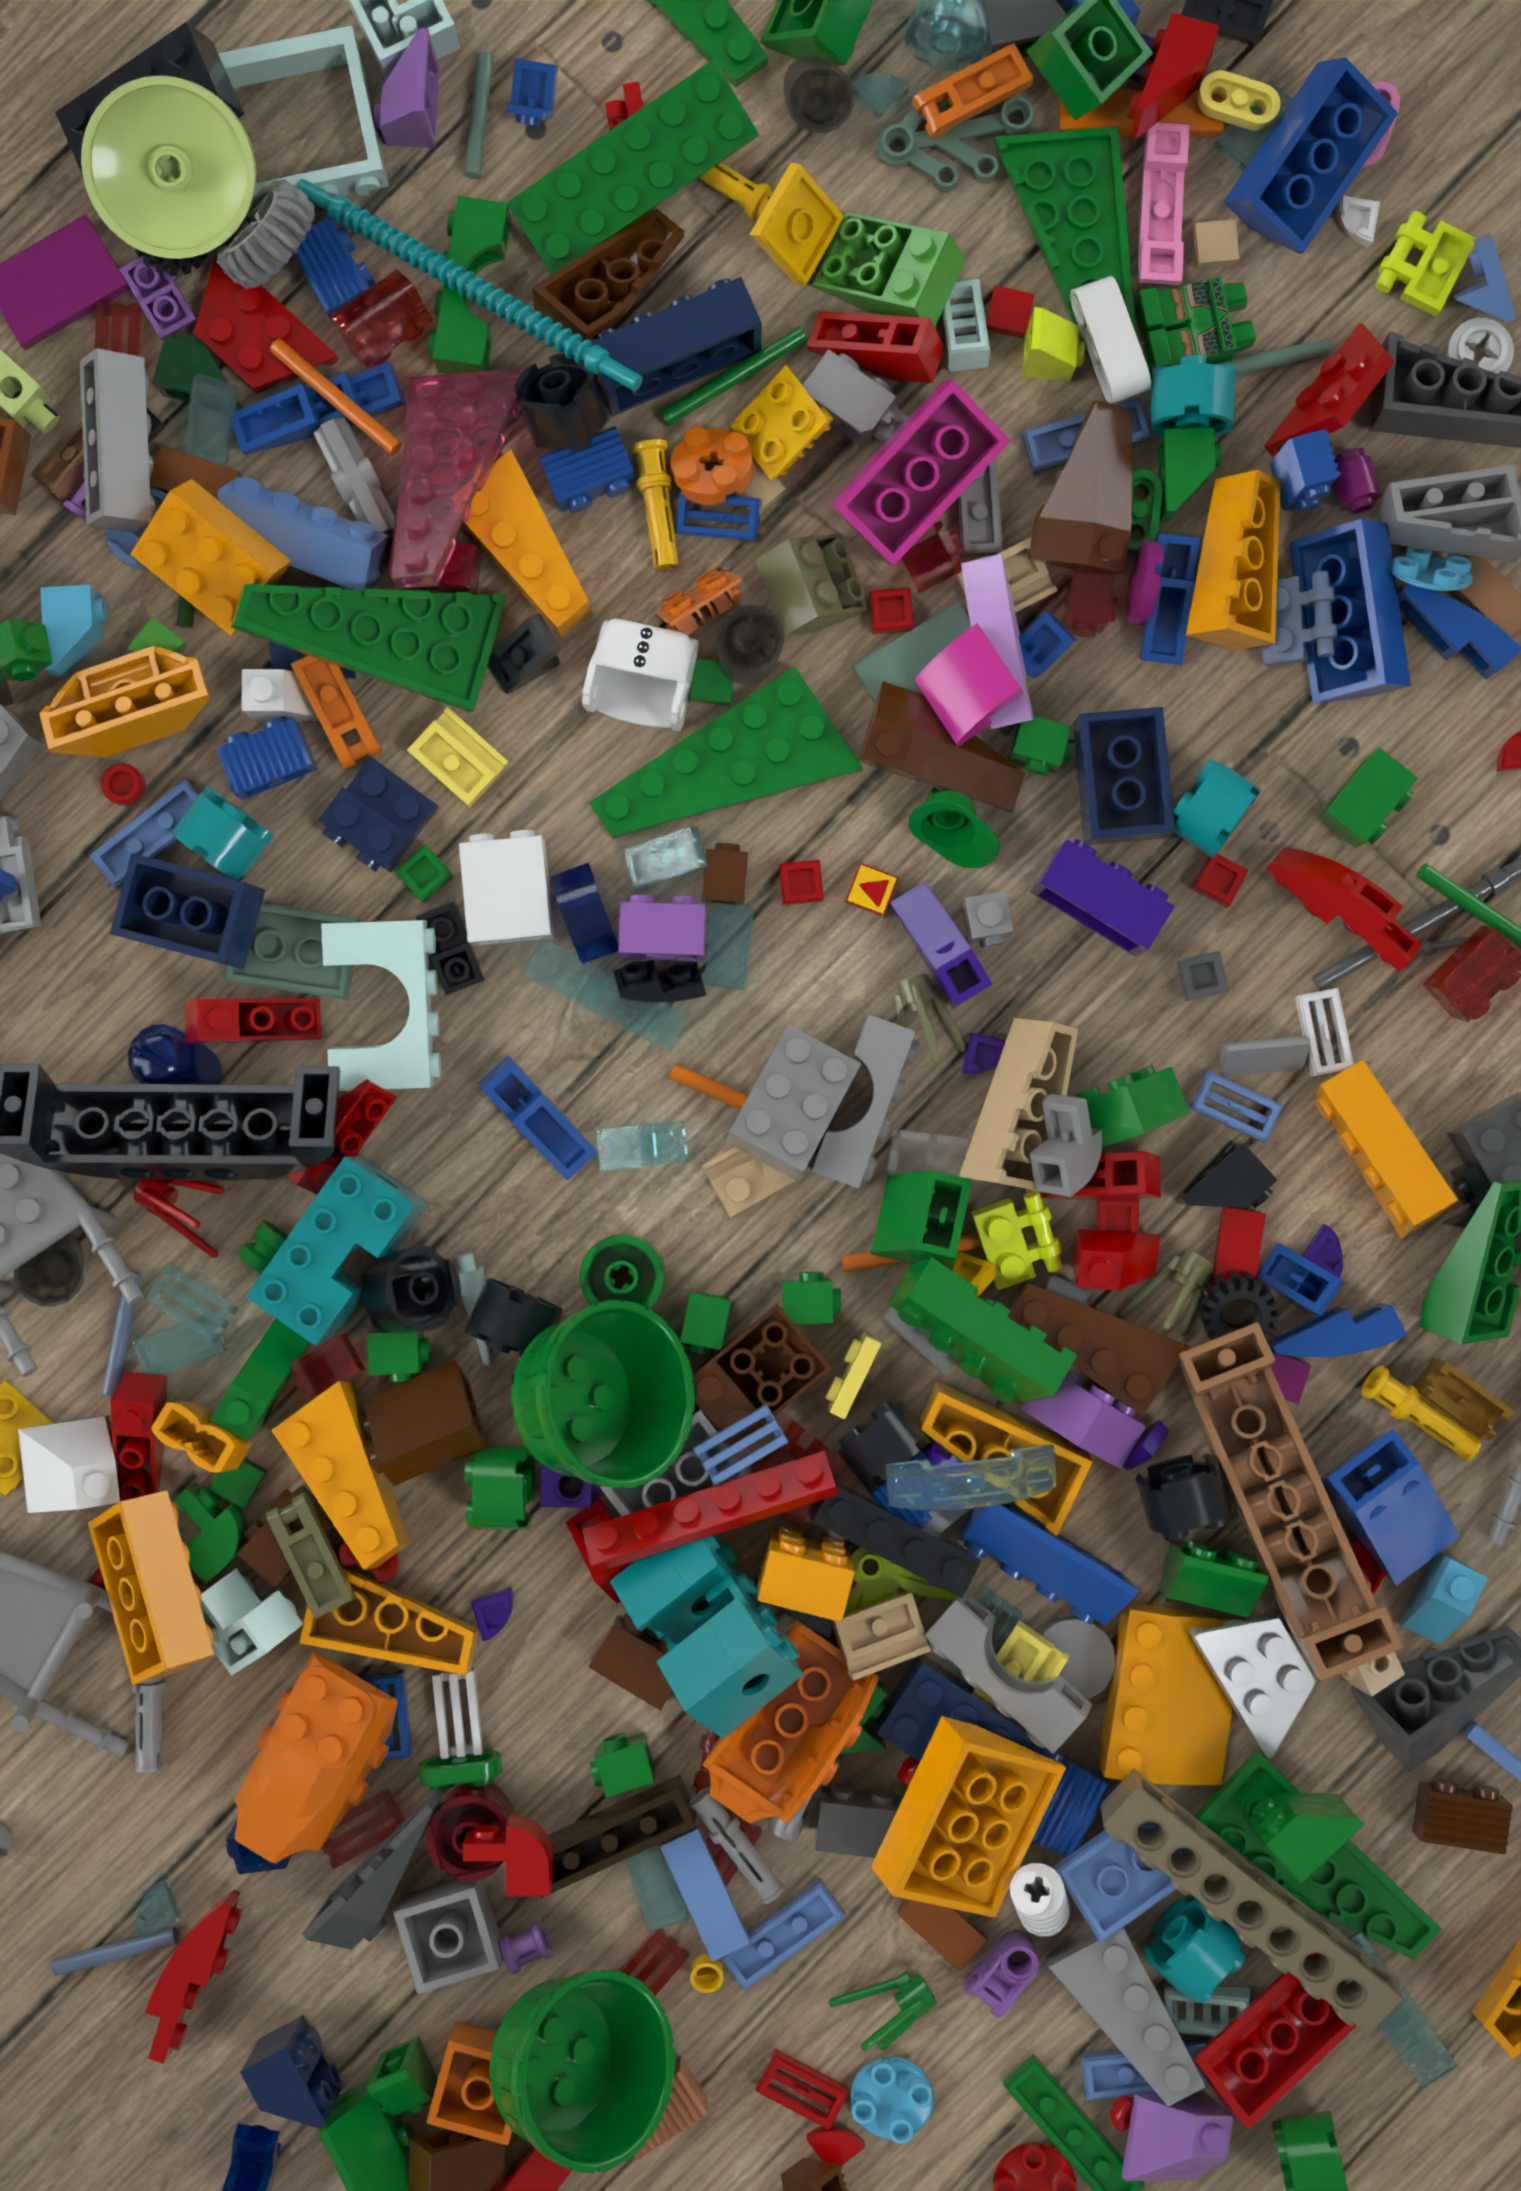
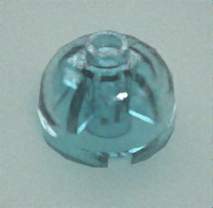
M918 0L913 5L909 15L905 36L907 47L910 43L915 48L914 56L919 61L933 68L943 70H957L958 63L969 60V66L980 61L985 53L989 33V18L981 0Z

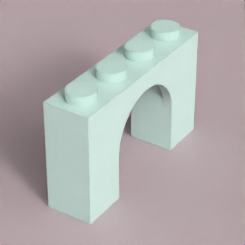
M427 920L321 924L323 966L369 964L383 967L400 979L407 991L410 1004L406 1025L401 1033L391 1042L382 1045L332 1047L327 1050L328 1066H339L341 1070L339 1091H350L366 1079L384 1089L431 1088L435 1084L434 1078L441 1077L440 1053H433L432 1036H439L438 1011L431 1012V995H437L436 970H429V953H435L436 950L434 928H428Z

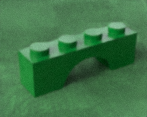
M458 196L456 211L450 210L448 215L447 235L451 236L450 250H444L442 253L446 256V259L454 260L456 266H464L466 272L472 271L475 276L486 266L505 260L512 221L508 204ZM445 284L443 291H437L435 296L434 314L439 318L437 331H431L429 334L428 356L433 358L438 372L486 379L493 340L489 327L470 312L466 303L467 295L461 296L458 293V289L451 290L448 284Z

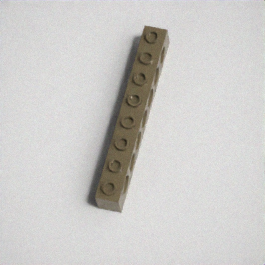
M1134 1768L1101 1803L1103 1827L1111 1838L1118 1843L1125 1841L1136 1850L1138 1857L1145 1865L1154 1870L1158 1867L1167 1874L1171 1883L1179 1892L1186 1896L1191 1893L1202 1902V1906L1212 1918L1218 1922L1225 1920L1235 1928L1236 1934L1246 1945L1251 1948L1257 1946L1268 1954L1269 1960L1280 1972L1284 1974L1292 1973L1300 1980L1303 1988L1313 1998L1317 2000L1323 1998L1333 2006L1340 2019L1349 2026L1356 2024L1367 2034H1370L1403 2000L1395 1975ZM1145 1822H1155L1158 1824L1152 1829L1140 1827ZM1179 1848H1187L1191 1850L1189 1853L1185 1855H1176L1173 1853L1175 1850ZM1214 1874L1223 1876L1217 1881L1207 1880L1209 1876ZM1245 1901L1256 1902L1254 1905L1250 1907L1240 1906V1904ZM1279 1927L1288 1928L1285 1932L1282 1933L1273 1932L1275 1929ZM1313 1953L1321 1954L1319 1957L1314 1959L1306 1958L1308 1955ZM1348 1979L1353 1980V1981H1352L1351 1983H1349V1984H1339L1340 1982H1342V1981H1344V1980H1348Z

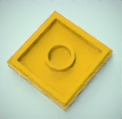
M790 163L749 235L795 285L805 287L845 216L801 164Z

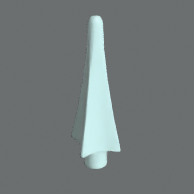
M466 1253L457 1256L459 1266L457 1273L461 1285L460 1296L470 1317L484 1285V1266L476 1268L473 1253ZM476 1338L482 1363L488 1366L492 1362L490 1347L485 1344L486 1341Z

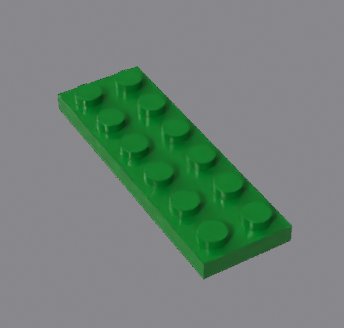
M712 59L512 198L507 204L552 275L636 222L758 138L759 133L715 59Z

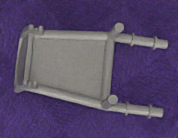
M1 1153L0 1298H8L13 1293V1286L9 1282L1 1281L2 1278L81 1225L93 1245L91 1248L93 1255L100 1256L114 1279L112 1284L114 1290L120 1289L129 1305L139 1302L144 1295L135 1282L137 1275L135 1272H129L114 1247L116 1240L114 1237H108L103 1229H109L114 1226L116 1222L114 1214L89 1206L63 1172L25 1163ZM0 1304V1340L8 1352L6 1359L8 1362H14L22 1377L29 1376L38 1369L29 1354L31 1347L29 1344L22 1342L8 1318L11 1314L9 1309H3Z
M0 1551V1695L19 1706L11 1721L12 1729L15 1732H24L35 1715L60 1727V1733L66 1730L97 1745V1751L99 1752L103 1748L122 1757L129 1741L111 1733L112 1728L109 1727L106 1731L74 1715V1709L67 1712L43 1700L96 1605L112 1613L107 1591L88 1582Z

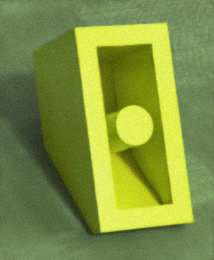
M1034 307L1024 338L1022 378L1071 381L1075 368L1082 367L1084 360L1085 342L1078 341L1079 326L1044 308Z

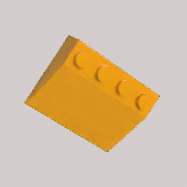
M1131 1601L1120 1611L1114 1649L1116 1663L1112 1680L1109 1682L1097 1765L1105 1778L1123 1780L1134 1768L1153 1784L1221 1786L1233 1707L1187 1631L1197 1626L1204 1630L1223 1626V1621L1245 1619Z
M941 1716L871 1868L892 1896L995 1918L1009 1890L1012 1878L1019 1869L1066 1767L1060 1762L977 1725Z

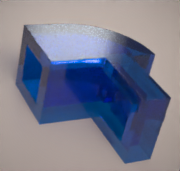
M589 862L550 876L558 906L581 963L585 964L617 952L619 950V943Z
M238 2123L233 2137L231 2165L222 2191L272 2190L281 2149V2143H278L280 2131L270 2130L262 2125L250 2126Z

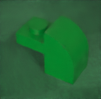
M195 1483L186 1488L174 1501L202 1530L187 1545L190 1554L189 1567L207 1585L237 1558L238 1552L244 1547L245 1542L241 1538L247 1532V1521L242 1508L232 1504L222 1511L218 1506L220 1500L216 1494L210 1491L208 1487H200Z

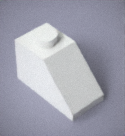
M242 669L241 711L252 720H271L286 716L287 720L294 718L296 721H319L294 671L284 669Z

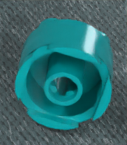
M1187 355L1181 358L1180 365L1160 366L1152 369L1150 420L1153 433L1161 436L1164 429L1213 427L1215 437L1230 432L1233 429V420L1235 418L1236 367L1232 364L1206 363V357L1202 355Z
M1210 759L1197 777V782L1191 789V793L1187 791L1173 810L1174 833L1213 859L1241 822L1250 804L1254 803L1262 789L1222 762L1217 763Z
M206 786L203 792L199 794L172 832L181 843L192 851L194 849L209 864L230 878L239 881L248 874L275 837L270 831L257 823L256 819L238 806L234 807L229 804L223 796L209 786Z
M1196 1897L1191 1902L1181 1898L1166 1908L1154 1922L1150 1931L1155 1935L1151 1947L1145 1942L1144 1957L1183 1996L1194 1998L1198 2003H1203L1210 1999L1215 1991V1987L1228 1973H1234L1242 1966L1245 1960V1953L1240 1949L1241 1939L1236 1934L1235 1928L1225 1920L1218 1922L1212 1918L1202 1906V1902Z

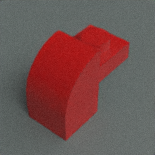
M510 1814L506 1831H500V1828L494 1825L478 1826L474 1828V1831H468L463 1842V1861H506V1896L550 1895L553 1884V1850L547 1834L536 1822L522 1815Z

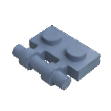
M1328 571L1312 573L1313 589L1303 592V581L1299 576L1277 580L1275 644L1262 646L1263 665L1272 667L1308 661L1307 644L1317 643L1318 657L1334 655L1333 640L1337 639V625L1332 624L1331 603L1335 601L1334 587H1329ZM1314 606L1315 626L1306 629L1304 608Z

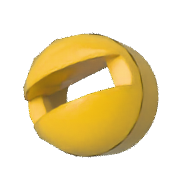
M705 1953L697 1956L690 1967V1982L693 1988L702 1993H712L721 1987L724 1976L720 1960L717 1959L712 1962L709 1954Z

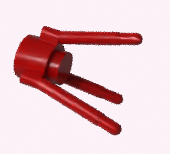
M140 1180L134 1192V1201L147 1207L148 1212L161 1218L210 1257L216 1258L218 1252L180 1222L182 1221L194 1229L200 1228L201 1225L198 1220L174 1206L179 1194L178 1190L174 1189V1186L177 1185L216 1194H223L225 1192L224 1187L198 1180Z

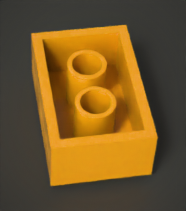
M193 479L169 491L130 553L131 556L230 636L239 631L231 628L242 587L245 584L276 585L292 562V560Z
M780 1525L779 1531L769 1529L758 1573L757 1601L842 1622L855 1573L850 1549L843 1547L844 1541L824 1535L820 1536L819 1541L803 1537L804 1531L786 1525Z

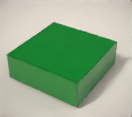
M696 659L691 682L690 702L731 706L735 662Z
M427 844L422 846L394 870L422 903L454 877Z
M244 1458L238 1469L217 1473L209 1490L240 1508L246 1509L265 1477L267 1470Z

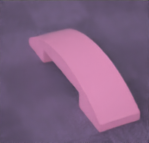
M1156 123L1146 132L1139 209V283L1181 285L1184 242H1181L1184 174L1188 164L1190 126L1188 124Z

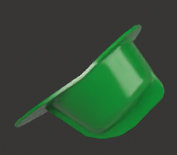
M933 787L928 792L925 802L916 807L909 815L908 827L912 835L957 866L981 868L992 863L999 854L1000 843L997 834L988 824L977 817L973 801L964 793L956 790L941 791Z

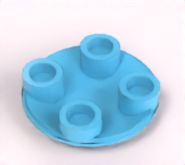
M1408 546L1406 554L1392 560L1393 564L1390 572L1405 583L1420 589L1430 591L1460 590L1470 586L1473 581V576L1470 573L1472 562L1462 556L1444 558L1431 555L1432 550Z
M883 2057L873 2060L858 2072L853 2081L850 2093L852 2116L856 2122L874 2136L892 2140L898 2144L907 2143L912 2139L913 2134L923 2128L932 2113L934 2095L930 2080L920 2067L907 2059Z

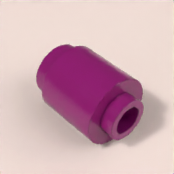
M1363 448L1346 450L1336 455L1333 462L1338 464L1336 470L1341 473L1333 484L1340 508L1342 510H1350L1351 514L1364 513L1376 506L1375 501L1382 494L1371 457L1365 455Z

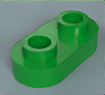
M1148 469L1132 471L1131 529L1139 530L1142 535L1140 540L1130 538L1128 554L1136 555L1142 541H1155L1159 529L1163 484L1159 476ZM1137 488L1143 489L1146 492L1147 498L1144 500L1135 498L1133 490Z
M484 1750L482 1755H474V1753L467 1754L465 1757H457L455 1755L447 1759H441L440 1755L430 1757L418 1764L420 1784L429 1786L431 1791H435L438 1787L443 1791L452 1788L454 1784L470 1782L472 1786L476 1787L490 1785L496 1781L495 1777L503 1772L500 1752Z

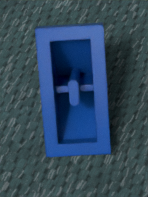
M1279 1243L1276 1244L1256 1276L1263 1280L1265 1285H1268V1287L1306 1313L1320 1317L1344 1283L1337 1276Z

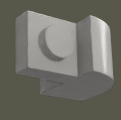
M1050 1094L1042 1100L1048 1139L1030 1153L1036 1191L1072 1197L1090 1181L1097 1169L1102 1151V1129L1091 1128L1086 1099Z

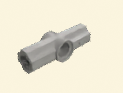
M344 417L331 419L321 424L313 434L333 471L330 475L347 508L351 507L356 521L372 525L376 531L389 535L388 541L392 540L396 518L382 492L385 489L368 456L364 457L349 423H347Z

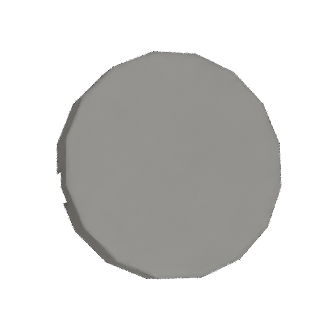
M1077 1616L1065 1617V1619H1059L1056 1622H1051L1040 1632V1635L1052 1642L1055 1648L1070 1655L1058 1676L1063 1677L1087 1700L1101 1693L1112 1680L1116 1663L1114 1646L1105 1631L1094 1622L1088 1624Z

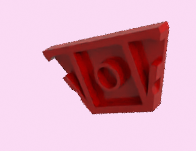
M216 253L193 334L204 341L208 350L255 393L275 387L280 381H291L299 378L297 374L270 352L272 343L277 339L284 341L313 367L325 363L327 366H331L339 360L333 350L261 284L255 288L245 289L239 283H235L223 272L224 269L217 263Z
M1359 323L1339 350L1325 360L1320 368L1321 373L1311 386L1305 388L1295 400L1296 405L1263 447L1272 457H1275L1287 440L1323 429L1330 434L1343 428L1395 362L1363 323Z

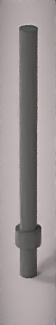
M1521 857L1503 868L1496 866L1481 875L1480 881L1465 890L1482 899L1489 894L1495 896L1508 889L1510 882L1521 876ZM1447 899L1402 926L1415 937L1461 911L1463 908ZM1368 944L1312 976L1316 987L1322 990L1377 959L1378 955L1375 949Z

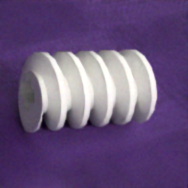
M1030 1863L1022 1866L1014 1874L1010 1883V1895L1020 1921L1029 1933L1038 1937H1051L1059 1933L1067 1925L1070 1916V1903L1062 1879L1052 1867L1043 1863Z

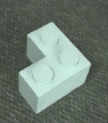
M348 0L354 17L386 80L419 28L429 29L437 60L461 48L455 24L443 0H409L401 5H398L396 0Z
M237 1568L201 1593L202 1601L200 1607L204 1621L210 1627L213 1634L212 1649L231 1676L268 1653L303 1625L297 1616L295 1606L290 1600L284 1598L279 1590L263 1601H260L255 1594L254 1586L250 1580L242 1576Z

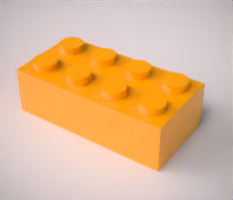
M167 1490L121 1501L88 1522L133 1686L180 1672L214 1655L212 1649L213 1634L210 1627L205 1624L200 1607L202 1601L201 1592L197 1584L193 1582L189 1568V1550L186 1544L182 1542L178 1530V1511L175 1504L170 1501Z

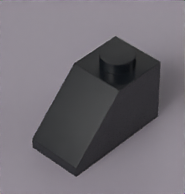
M1235 1143L1175 1199L1181 1205L1248 1208L1252 1205L1256 1208L1271 1196L1273 1191L1269 1187L1277 1179L1244 1143Z

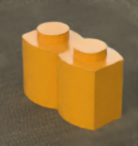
M194 1401L167 1402L151 1427L155 1436L162 1443L173 1449L185 1450L189 1458L196 1465L204 1470L215 1473L238 1469L252 1446L250 1439L245 1441L211 1421L213 1413L207 1407Z

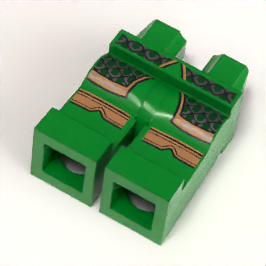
M1219 276L1210 278L1208 281L1189 283L1182 287L1157 291L1155 287L1139 291L1134 306L1142 341L1145 340L1143 348L1150 378L1152 369L1160 366L1180 365L1181 358L1187 355H1202L1206 357V363L1208 364L1231 360L1234 353L1252 347L1256 341L1254 326L1251 320L1232 324L1230 319V312L1244 310L1247 306V294L1243 282L1223 284L1222 277Z

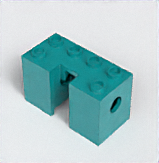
M345 1156L246 1297L315 1346L335 1338L362 1300L363 1283L342 1270L343 1267H341L349 1253L356 1250L359 1245L377 1258L387 1256L390 1252L396 1251L430 1203L364 1156Z
M715 1534L638 1559L614 1577L610 1583L639 1631H643L648 1627L656 1633L659 1640H664L667 1644L669 1652L656 1662L684 1711L715 1734L724 1738L803 1676L804 1673L796 1662V1659L800 1657L798 1650L786 1635L781 1637L775 1629L780 1624L779 1620L765 1603L760 1605L755 1595H757L758 1587L746 1572L741 1574L736 1567V1564L740 1562L739 1557L726 1541L721 1543Z

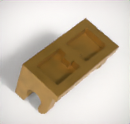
M1434 1357L1413 1385L1418 1389L1421 1399L1479 1438L1482 1437L1487 1440L1496 1436V1433L1492 1430L1494 1425L1499 1420L1508 1421L1515 1412L1447 1361Z

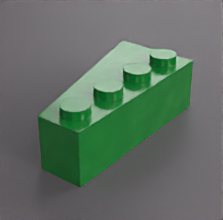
M933 1257L910 1264L887 1302L898 1311V1317L904 1323L921 1330L929 1337V1342L934 1348L950 1354L960 1363L959 1366L963 1372L973 1378L980 1379L991 1388L990 1393L1003 1403L1012 1404L1055 1396L1077 1354L1065 1346L1058 1352L1043 1342L1047 1334L1034 1325L1028 1329L1009 1319L1010 1309L998 1301L995 1302L987 1298L980 1299L975 1296L978 1292L976 1286Z

